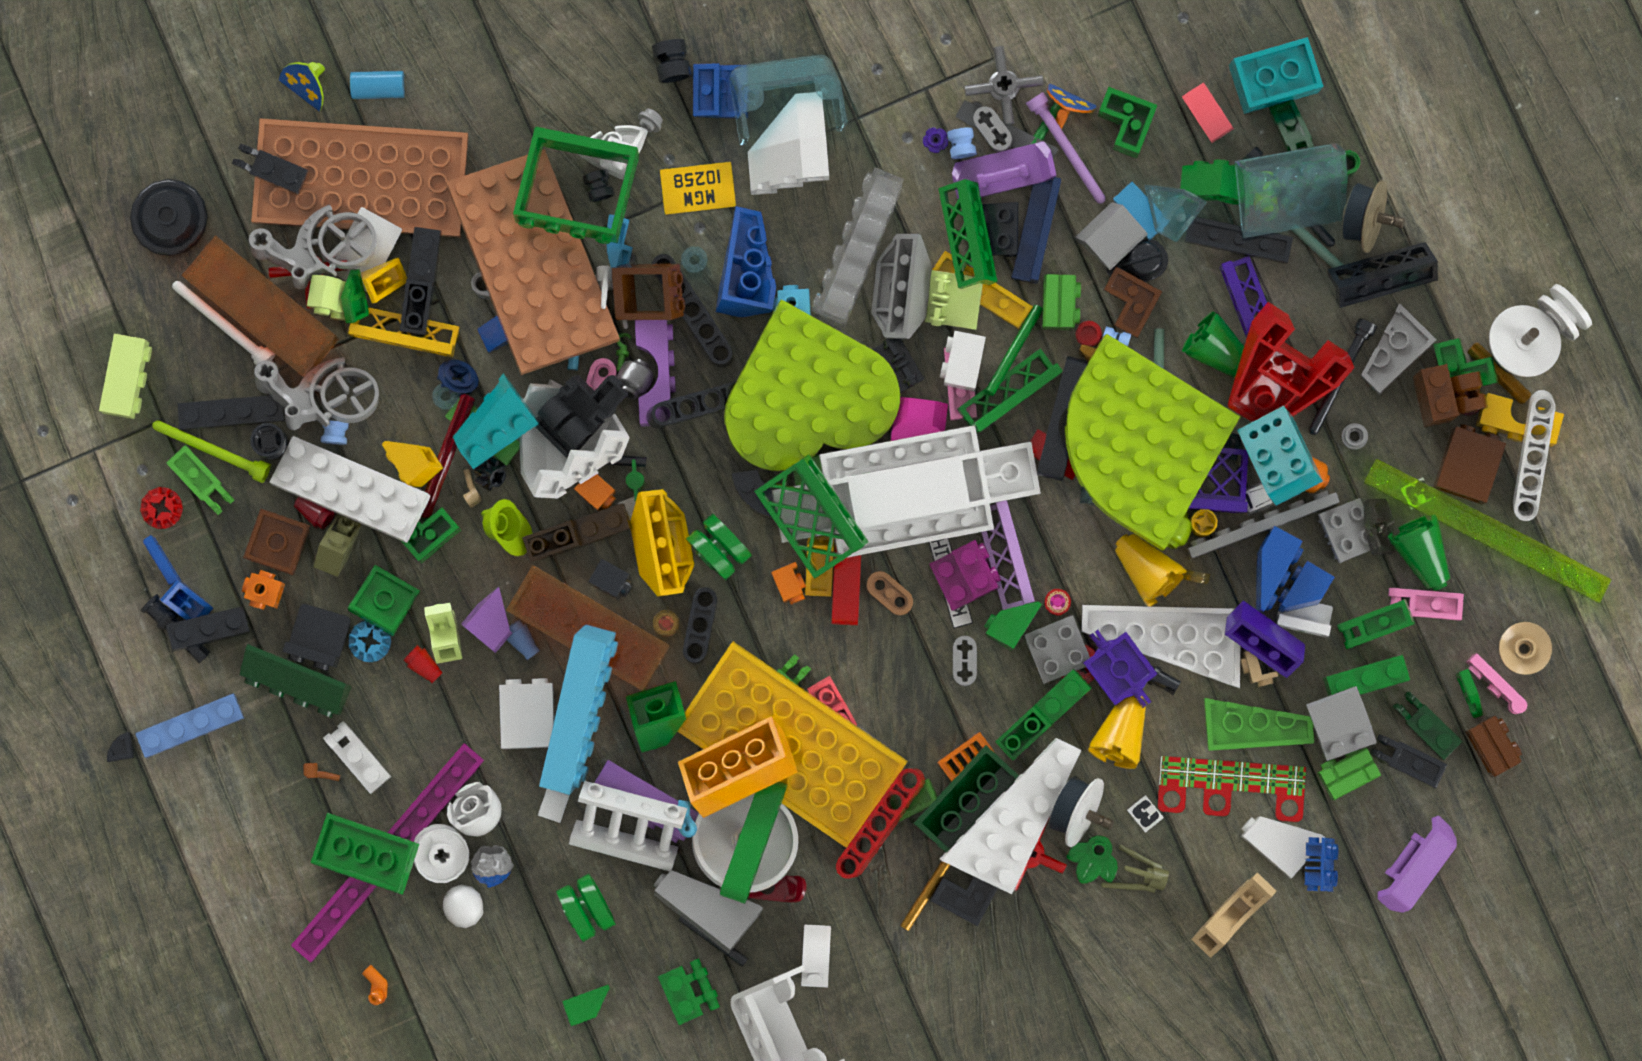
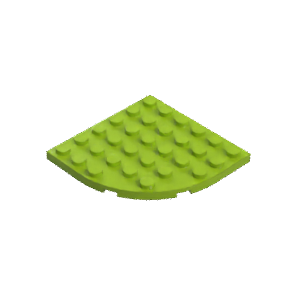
M1105 334L1072 392L1067 409V426H1065L1066 446L1077 480L1092 498V502L1112 520L1163 551L1187 512L1240 416L1115 338Z

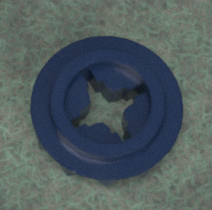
M447 360L438 369L437 380L441 381V388L449 389L450 394L456 392L459 397L463 394L470 395L478 385L477 373L469 364L463 361ZM453 376L455 378H462L461 382L459 380L454 381L452 379Z

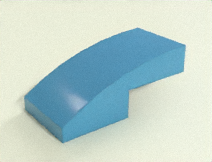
M1133 182L1113 198L1114 203L1123 205L1148 234L1146 238L1149 241L1168 224L1166 218Z
M609 214L607 228L612 227L614 215ZM625 218L623 219L618 243L610 242V244H607L611 268L622 264H629L633 247L624 245L629 220Z

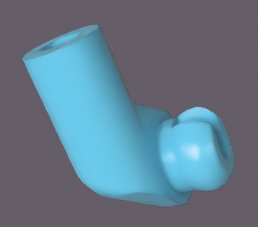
M678 800V806L687 808L682 828L677 829L684 837H692L696 834L697 826L690 816L691 803Z

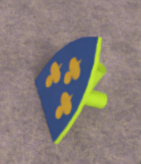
M296 62L285 66L280 74L279 81L319 112L321 111L324 95L318 77L325 71L324 66L315 62L309 64Z

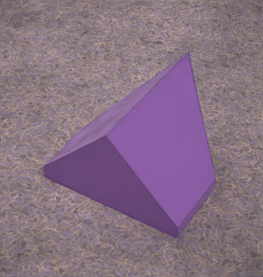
M499 587L479 602L461 623L495 653L512 634Z

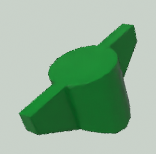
M632 460V472L627 475L626 484L628 489L634 492L635 502L638 491L645 487L643 475L637 472L636 460Z

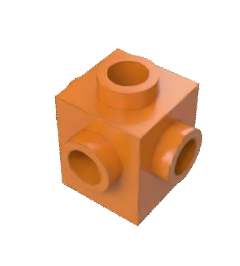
M260 570L259 575L251 573L250 578L246 577L242 592L245 593L244 598L250 600L249 606L264 610L266 605L277 609L285 583L274 580V574ZM264 586L265 590L262 594H260L259 590L261 587Z

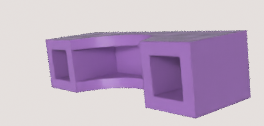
M635 320L637 349L650 354L658 365V378L654 387L648 393L639 397V419L641 426H650L646 420V414L650 407L671 399V392H676L675 376L670 377V366L675 365L674 350H669L668 340H673V325L668 324L667 320ZM656 409V418L664 422L666 419L665 412L661 409Z

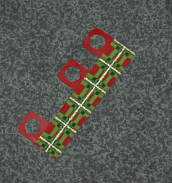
M1161 756L1158 808L1162 812H1183L1186 801V787L1204 788L1203 812L1206 815L1227 816L1230 813L1232 791L1277 794L1276 818L1280 821L1299 822L1303 818L1306 767ZM1176 791L1180 795L1178 806L1170 808L1164 804L1163 797L1166 792ZM1214 794H1220L1225 799L1226 804L1221 811H1214L1209 807V799ZM1286 800H1293L1298 805V812L1292 817L1285 816L1281 811V805Z

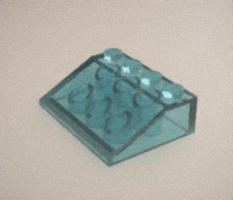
M1337 143L1235 161L1243 238L1343 220L1348 174L1345 150Z

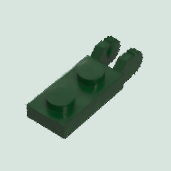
M1294 99L1269 107V114L1287 152H1290L1294 165L1296 167L1302 166V157L1298 149L1304 146L1311 162L1317 161L1318 156L1312 143V136Z
M1407 691L1404 694L1406 700L1418 711L1411 717L1406 709L1397 702L1392 706L1393 709L1428 747L1442 760H1445L1463 741L1425 704L1423 705L1411 692Z

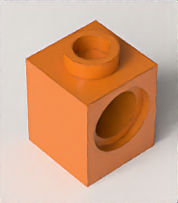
M598 474L582 484L578 483L574 488L598 512L602 508H609L616 500L614 497L616 491Z

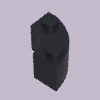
M758 470L732 473L735 489L746 506L756 514L774 520L754 492L765 484L761 480ZM768 488L763 492L770 501H774L773 489Z

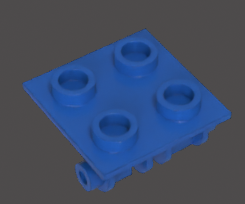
M1309 837L1308 842H1306V856H1321V859L1305 858V861L1321 862L1320 867L1305 866V869L1320 870V872H1305L1304 885H1307V891H1318V886H1320V891L1333 892V886H1337L1338 873L1334 870V860L1338 859L1339 848L1338 844H1335V839L1322 837V843H1319L1318 837Z

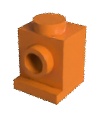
M796 562L771 572L783 602L789 601L791 605L805 599L802 588H805L806 585L801 574L794 573V570L798 569Z

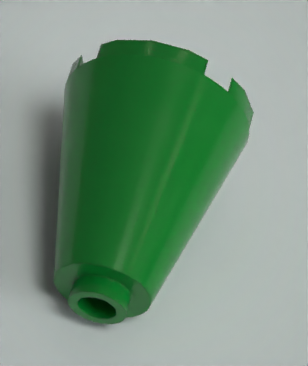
M1212 311L1197 325L1199 329L1195 334L1191 332L1183 345L1182 351L1186 356L1235 378L1244 345L1223 318Z
M1431 515V520H1427L1426 516L1414 519L1398 527L1400 533L1394 536L1393 532L1388 535L1392 546L1426 589L1432 588L1433 591H1437L1447 586L1446 581L1450 579L1439 521L1436 515Z

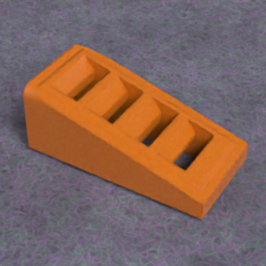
M980 732L937 762L951 782L959 773L955 774L948 761L952 759L961 772L964 767L956 755L960 753L967 764H969L971 759L964 749L969 747L976 756L979 752L973 745L975 741L982 748L987 745L994 752Z

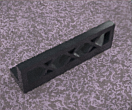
M1423 242L1328 269V277L1336 288V303L1339 308L1438 281V260L1427 243ZM1422 252L1425 257L1419 259L1412 257V255ZM1390 261H1398V262H1401L1400 264H1397V265L1387 264V263L1390 262ZM1369 267L1376 269L1372 272L1362 271L1363 269ZM1346 274L1350 275L1351 278L1340 281L1338 276Z

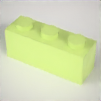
M114 334L99 411L103 414L130 419L135 418V413L139 414L142 399L139 398L140 388L145 387L147 373L144 372L145 362L150 361L152 347H149L147 340Z

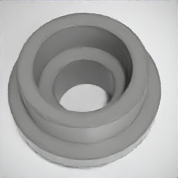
M647 108L638 115L639 124L642 128L647 129L648 132H659L663 119L656 111Z
M1352 423L1343 429L1341 439L1347 448L1357 450L1367 443L1368 433L1362 425ZM1356 432L1359 435V440L1352 441L1350 433Z

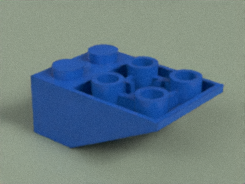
M1276 526L1269 530L1257 552L1256 610L1260 613L1265 610H1271L1278 598V595L1274 594L1277 587L1281 588L1284 586L1291 572L1287 571L1289 565L1297 563L1304 550L1300 548L1302 540Z

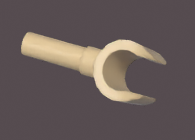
M466 469L463 472L470 491L464 494L463 497L472 508L481 502V496L475 488L470 469Z

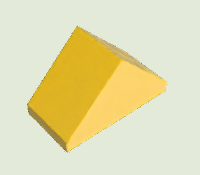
M399 258L361 272L362 281L372 303L378 302L406 284V279H408Z

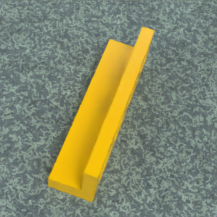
M369 307V314H372L378 323L372 327L359 325L360 320L350 323L348 334L351 337L451 358L454 356L460 329L459 326L429 320L428 326L435 327L436 329L431 332L427 328L429 334L422 338L412 336L409 332H406L407 335L402 334L404 332L400 330L398 332L386 331L383 324L390 319H396L401 324L402 314ZM377 316H382L386 318L380 321ZM442 329L453 331L450 344L437 341L434 335Z

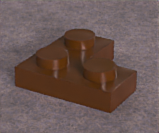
M1115 267L1103 291L1126 303L1114 326L1138 338L1162 291L1118 267Z

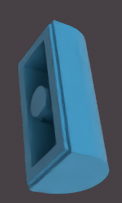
M404 71L351 72L350 91L352 99L405 98Z

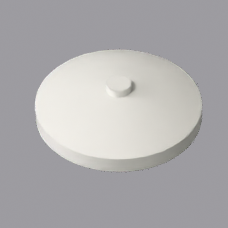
M755 793L705 818L699 813L695 821L697 831L692 836V848L695 859L704 874L721 887ZM783 804L780 806L750 893L762 891L780 881L789 871L798 850L797 827L791 813Z

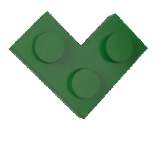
M1461 338L1434 344L1438 365L1447 364L1450 378L1480 371L1483 386L1499 383L1492 357L1469 363L1466 362Z

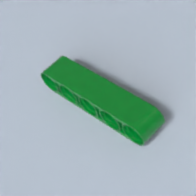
M777 782L755 793L726 872L720 896L743 904L746 903L782 804L787 784Z

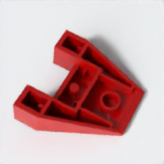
M1267 302L1251 322L1228 401V408L1251 422L1282 406H1285L1289 413L1294 416L1336 389L1355 367L1348 352L1329 340L1312 359L1285 343V340L1295 328L1287 313Z

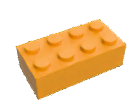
M772 716L678 762L690 803L703 818L798 772L785 733Z

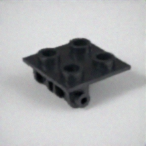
M1019 202L982 204L992 256L1005 255V257H1015V254H1018Z
M887 338L882 344L872 349L880 354L893 369L898 380L900 393L924 380L922 373L902 339Z

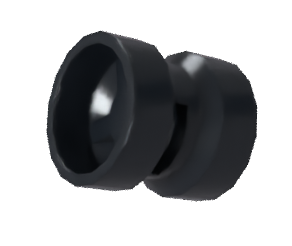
M607 169L593 171L583 176L584 184L591 189L588 193L590 202L602 201L615 195L613 187L607 185L610 177Z

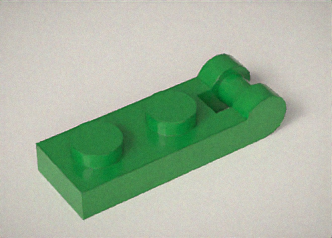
M1405 599L1338 624L1337 627L1339 632H1342L1345 642L1343 643L1347 650L1414 625L1415 622ZM1358 626L1361 636L1355 637L1352 630L1353 627Z

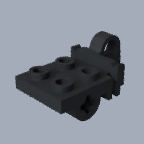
M579 375L573 376L565 382L566 386L561 387L559 393L549 399L538 411L536 418L538 425L535 427L566 458H568L570 450H580L605 422L603 419L611 417L617 411V406L628 395L622 388L623 383L615 375L607 376L595 391Z

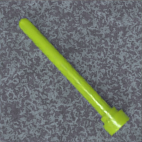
M155 421L152 425L154 430L248 471L255 481L264 483L269 475L271 464L262 460L259 462L256 460L254 462L249 461L161 421Z

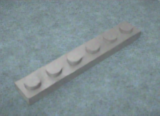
M1327 490L1314 495V501L1305 504L1303 500L1288 505L1290 508L1288 511L1280 513L1279 509L1268 512L1264 514L1265 519L1259 522H1255L1253 518L1240 523L1241 528L1231 532L1230 528L1215 533L1216 538L1206 541V538L1202 537L1190 542L1192 547L1188 548L1186 552L1191 560L1268 531L1274 526L1278 527L1329 508L1340 501L1336 492L1329 495Z

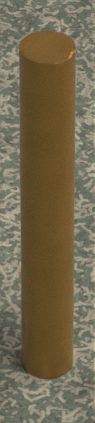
M943 861L940 862L901 923V927L908 931L911 929L951 866L950 864Z

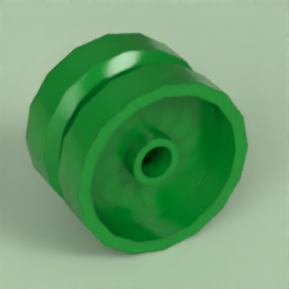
M712 513L703 522L705 530L712 537L708 539L701 531L694 530L686 540L697 551V556L726 581L735 572L734 566L726 557L730 555L738 564L743 565L752 554Z
M590 874L577 880V887L582 895L581 897L577 895L574 888L570 885L556 891L566 918L582 942L594 937L596 934L591 919L594 918L599 928L604 931L616 925L602 893Z

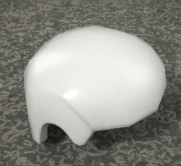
M458 885L452 887L444 896L443 911L446 918L453 925L467 928L475 925L482 917L483 901L480 893L472 886Z

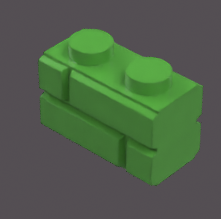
M1044 275L1043 330L1072 331L1075 328V324H1080V308H1075V298H1080L1081 282H1076V275Z
M1366 747L1345 754L1346 757L1338 762L1334 758L1320 765L1323 770L1317 772L1332 801L1381 776Z

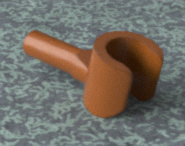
M305 763L303 765L304 775L307 778H325L339 781L340 775L318 771V763Z

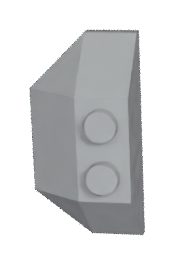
M896 234L892 239L893 241L877 261L871 313L883 331L882 334L885 338L910 339L927 316L932 264L920 234Z

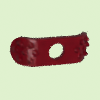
M785 875L774 884L775 889L771 894L766 895L761 891L751 892L748 899L797 903L803 899L806 893V881L802 876Z

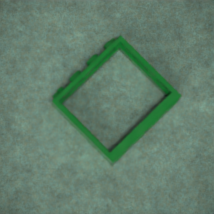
M535 126L513 211L515 223L527 229H532L533 227L544 228V231L552 234H558L559 232L569 233L571 237L576 239L593 238L601 244L618 243L639 159L638 147ZM543 147L627 164L611 228L527 212Z

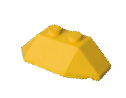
M663 489L639 492L630 521L639 575L658 597L683 593L684 586L694 568L691 545L686 540L689 534L685 514L667 496Z

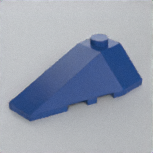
M735 207L715 312L736 317H746L769 313L773 310L776 283L775 278L773 279L772 263L770 256H768L762 213L759 211Z

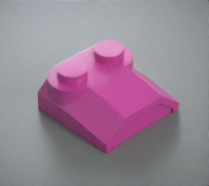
M900 397L898 413L892 426L891 441L945 431L948 404L938 401Z

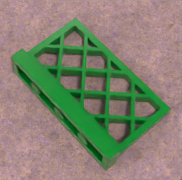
M809 454L754 491L814 579L863 548L869 542ZM794 470L797 471L802 479L800 488L786 485L788 475ZM783 479L782 484H777L778 481ZM769 487L781 489L779 503L770 501L763 491ZM785 490L799 493L797 506L783 504ZM804 494L814 496L817 501L816 510L802 508ZM782 508L796 511L794 524L783 521L781 518ZM800 512L814 515L812 528L798 526ZM819 516L829 518L832 523L831 532L817 530ZM797 530L811 533L809 546L798 543L796 540ZM815 534L830 537L827 550L813 547ZM833 539L844 540L849 549L844 553L832 552ZM812 552L826 555L825 565L818 570L811 562ZM830 556L836 557L835 559L830 561Z

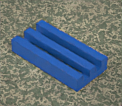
M152 535L145 538L143 543L168 584L172 586L177 579L182 581L156 538Z

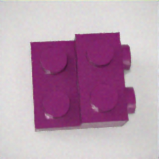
M974 540L929 564L952 611L1000 588L998 582L1001 581V577L995 566L990 568L986 560L990 555L984 543L978 544Z

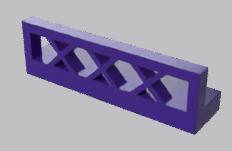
M1250 256L1234 262L1222 263L1219 267L1246 339L1255 312L1259 313L1261 311L1258 309L1259 304L1261 303L1262 308L1267 304ZM1246 264L1249 272L1246 282L1238 279L1235 267ZM1250 279H1252L1254 286L1248 284ZM1246 288L1255 291L1258 295L1255 307L1247 303L1244 295Z

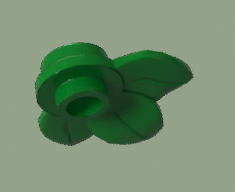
M1096 835L1090 838L1088 842H1078L1070 848L1067 859L1078 863L1076 874L1081 884L1092 882L1098 876H1101L1109 883L1114 880L1118 864L1112 855V843L1107 837ZM1095 846H1103L1104 851L1097 853L1094 850Z

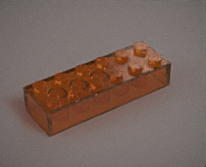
M217 236L210 241L182 274L189 283L303 378L323 360L339 341L335 334Z
M534 565L506 609L508 613L569 649L572 647L574 635L585 625L615 632L614 641L618 642L615 656L610 657L608 666L612 667L611 673L642 692H645L671 648L667 643Z

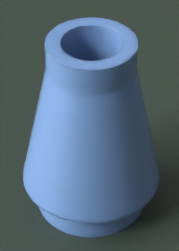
M519 619L509 626L512 634L507 641L522 653L527 660L540 651L526 623L523 624Z

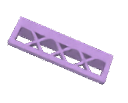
M1007 500L996 502V504L990 506L991 511L997 510L1000 521L995 530H989L992 532L990 538H988L987 531H983L981 534L990 555L988 559L991 568L995 566L997 569L1003 559L1010 563L1014 570L1009 580L1000 576L1001 580L1007 583L1004 589L1002 588L1001 581L998 582L1000 588L997 591L1003 610L1033 603L1035 600ZM1000 525L1002 527L1003 534L997 531ZM995 534L1005 539L1007 546L1002 555L991 548L990 542ZM1007 550L1009 552L1010 559L1004 557ZM994 555L999 557L997 564L995 563ZM1014 575L1016 577L1017 585L1011 582ZM1009 585L1019 590L1022 601L1007 604L1004 593Z

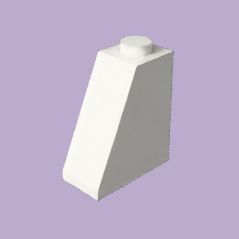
M1261 816L1256 819L1251 817L1241 828L1244 831L1241 837L1289 879H1292L1305 864V858L1309 859L1311 857L1306 856V842H1308L1309 837H1318L1319 843H1322V837L1325 838L1321 834Z

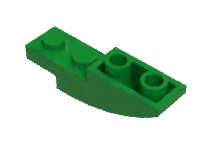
M1073 669L995 741L996 744L1014 761L1092 687Z

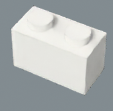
M955 331L953 337L948 336L945 352L950 353L948 363L943 362L940 378H945V386L975 391L986 337Z

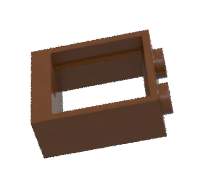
M622 264L612 268L616 320H673L684 316L685 301L682 298L681 285L683 275L680 271V264ZM634 274H662L665 311H637Z

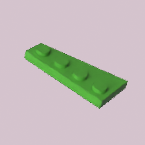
M1204 698L1208 751L1314 743L1313 724L1310 716Z

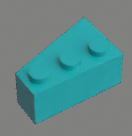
M504 373L498 379L499 383L492 392L487 393L483 398L484 402L477 411L471 413L453 436L459 451L473 469L538 425L532 410Z

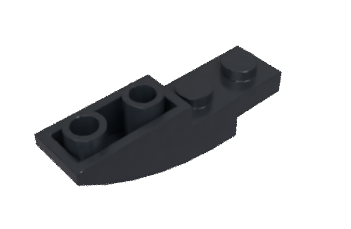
M414 227L400 331L423 335L427 333L437 276L442 230Z

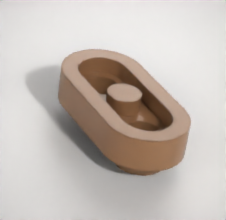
M881 571L870 575L867 580V590L891 613L899 616L905 615L911 610L913 606L912 595L890 575ZM880 580L885 583L883 590L875 588L877 581ZM897 598L904 599L905 605L903 607L895 605Z

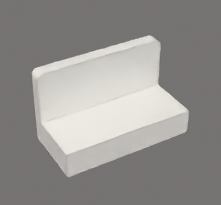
M1319 603L1315 606L1285 613L1278 611L1275 623L1282 628L1326 638L1331 630L1329 624L1333 607Z

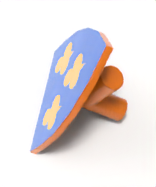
M1049 84L1047 87L1048 95L1061 106L1055 119L1060 128H1063L1070 111L1091 113L1096 108V105L1053 84Z

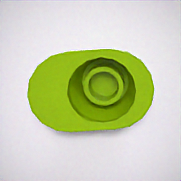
M499 500L493 507L482 511L483 530L490 539L497 541L510 555L521 556L527 553L522 537L533 534L532 529L526 518L510 500Z

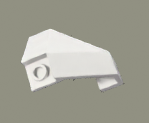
M822 92L795 94L748 151L751 195L777 193V189L803 187V182L829 180Z
M551 379L548 385L530 383L523 400L532 410L535 418H537V413L541 407L559 393V389L563 387L562 385ZM616 414L603 419L605 422L580 450H570L568 458L536 427L520 436L521 475L533 496L559 498L566 494L565 489L577 482L582 484L598 474L597 469L609 462L614 464L619 461L623 456L630 437Z

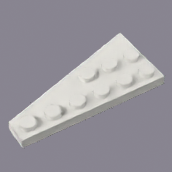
M1082 605L1083 633L1090 635L1098 629L1105 640L1110 641L1127 632L1144 655L1240 688V645L1224 635L1227 616L1234 609Z

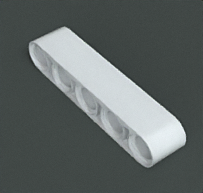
M1545 390L1535 392L1530 398L1516 479L1513 509L1516 517L1523 521L1534 519L1538 513L1555 414V402L1552 395ZM1541 399H1546L1550 402L1549 406L1544 410H1539L1535 407L1536 403ZM1536 425H1543L1545 427V431L1541 435H1533L1531 430ZM1536 450L1541 453V456L1538 460L1531 461L1527 459L1529 452ZM1527 476H1533L1537 479L1536 483L1532 486H1525L1522 482ZM1524 501L1533 504L1532 508L1526 512L1520 511L1518 507Z

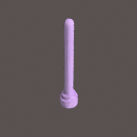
M1044 92L1028 101L1026 105L1031 112L1034 111L1036 115H1040L1095 201L1099 204L1103 203L1106 199L1105 195L1048 110L1050 106L1047 102L1049 100Z

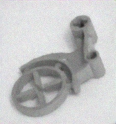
M330 204L317 210L304 222L298 233L296 244L292 249H285L272 238L271 233L266 229H255L249 235L250 249L254 258L258 260L268 259L271 263L290 271L293 285L297 289L306 288L312 275L325 274L335 278L337 275L336 267L340 269H355L363 266L372 258L377 246L374 227L365 217L351 212L333 215ZM327 216L328 220L322 225L318 239H312L317 225ZM342 220L360 222L350 232V240H354L367 227L372 235V244L369 251L366 252L354 241H350V248L361 258L352 262L336 260L335 258L346 248V244L344 242L345 234L334 223ZM328 229L342 240L329 254L323 247V237ZM319 245L323 258L330 264L329 267L317 258L312 246Z
M344 357L331 359L317 365L305 375L300 385L296 388H289L278 373L277 365L271 361L258 363L254 370L257 389L264 394H269L272 399L285 408L286 426L291 430H297L301 424L318 420L323 426L327 427L330 424L328 420L330 417L343 423L360 422L371 416L378 406L379 389L375 379L364 370L345 368ZM338 368L337 371H334L325 379L322 386L318 385L326 374ZM344 376H357L367 381L354 388L353 396H351V404L358 414L345 415L333 410L347 402L349 387L342 378ZM336 380L344 394L326 402L325 394L327 388ZM373 388L375 393L374 400L364 411L356 396ZM315 391L321 392V402L326 411L325 414L318 409L314 401Z

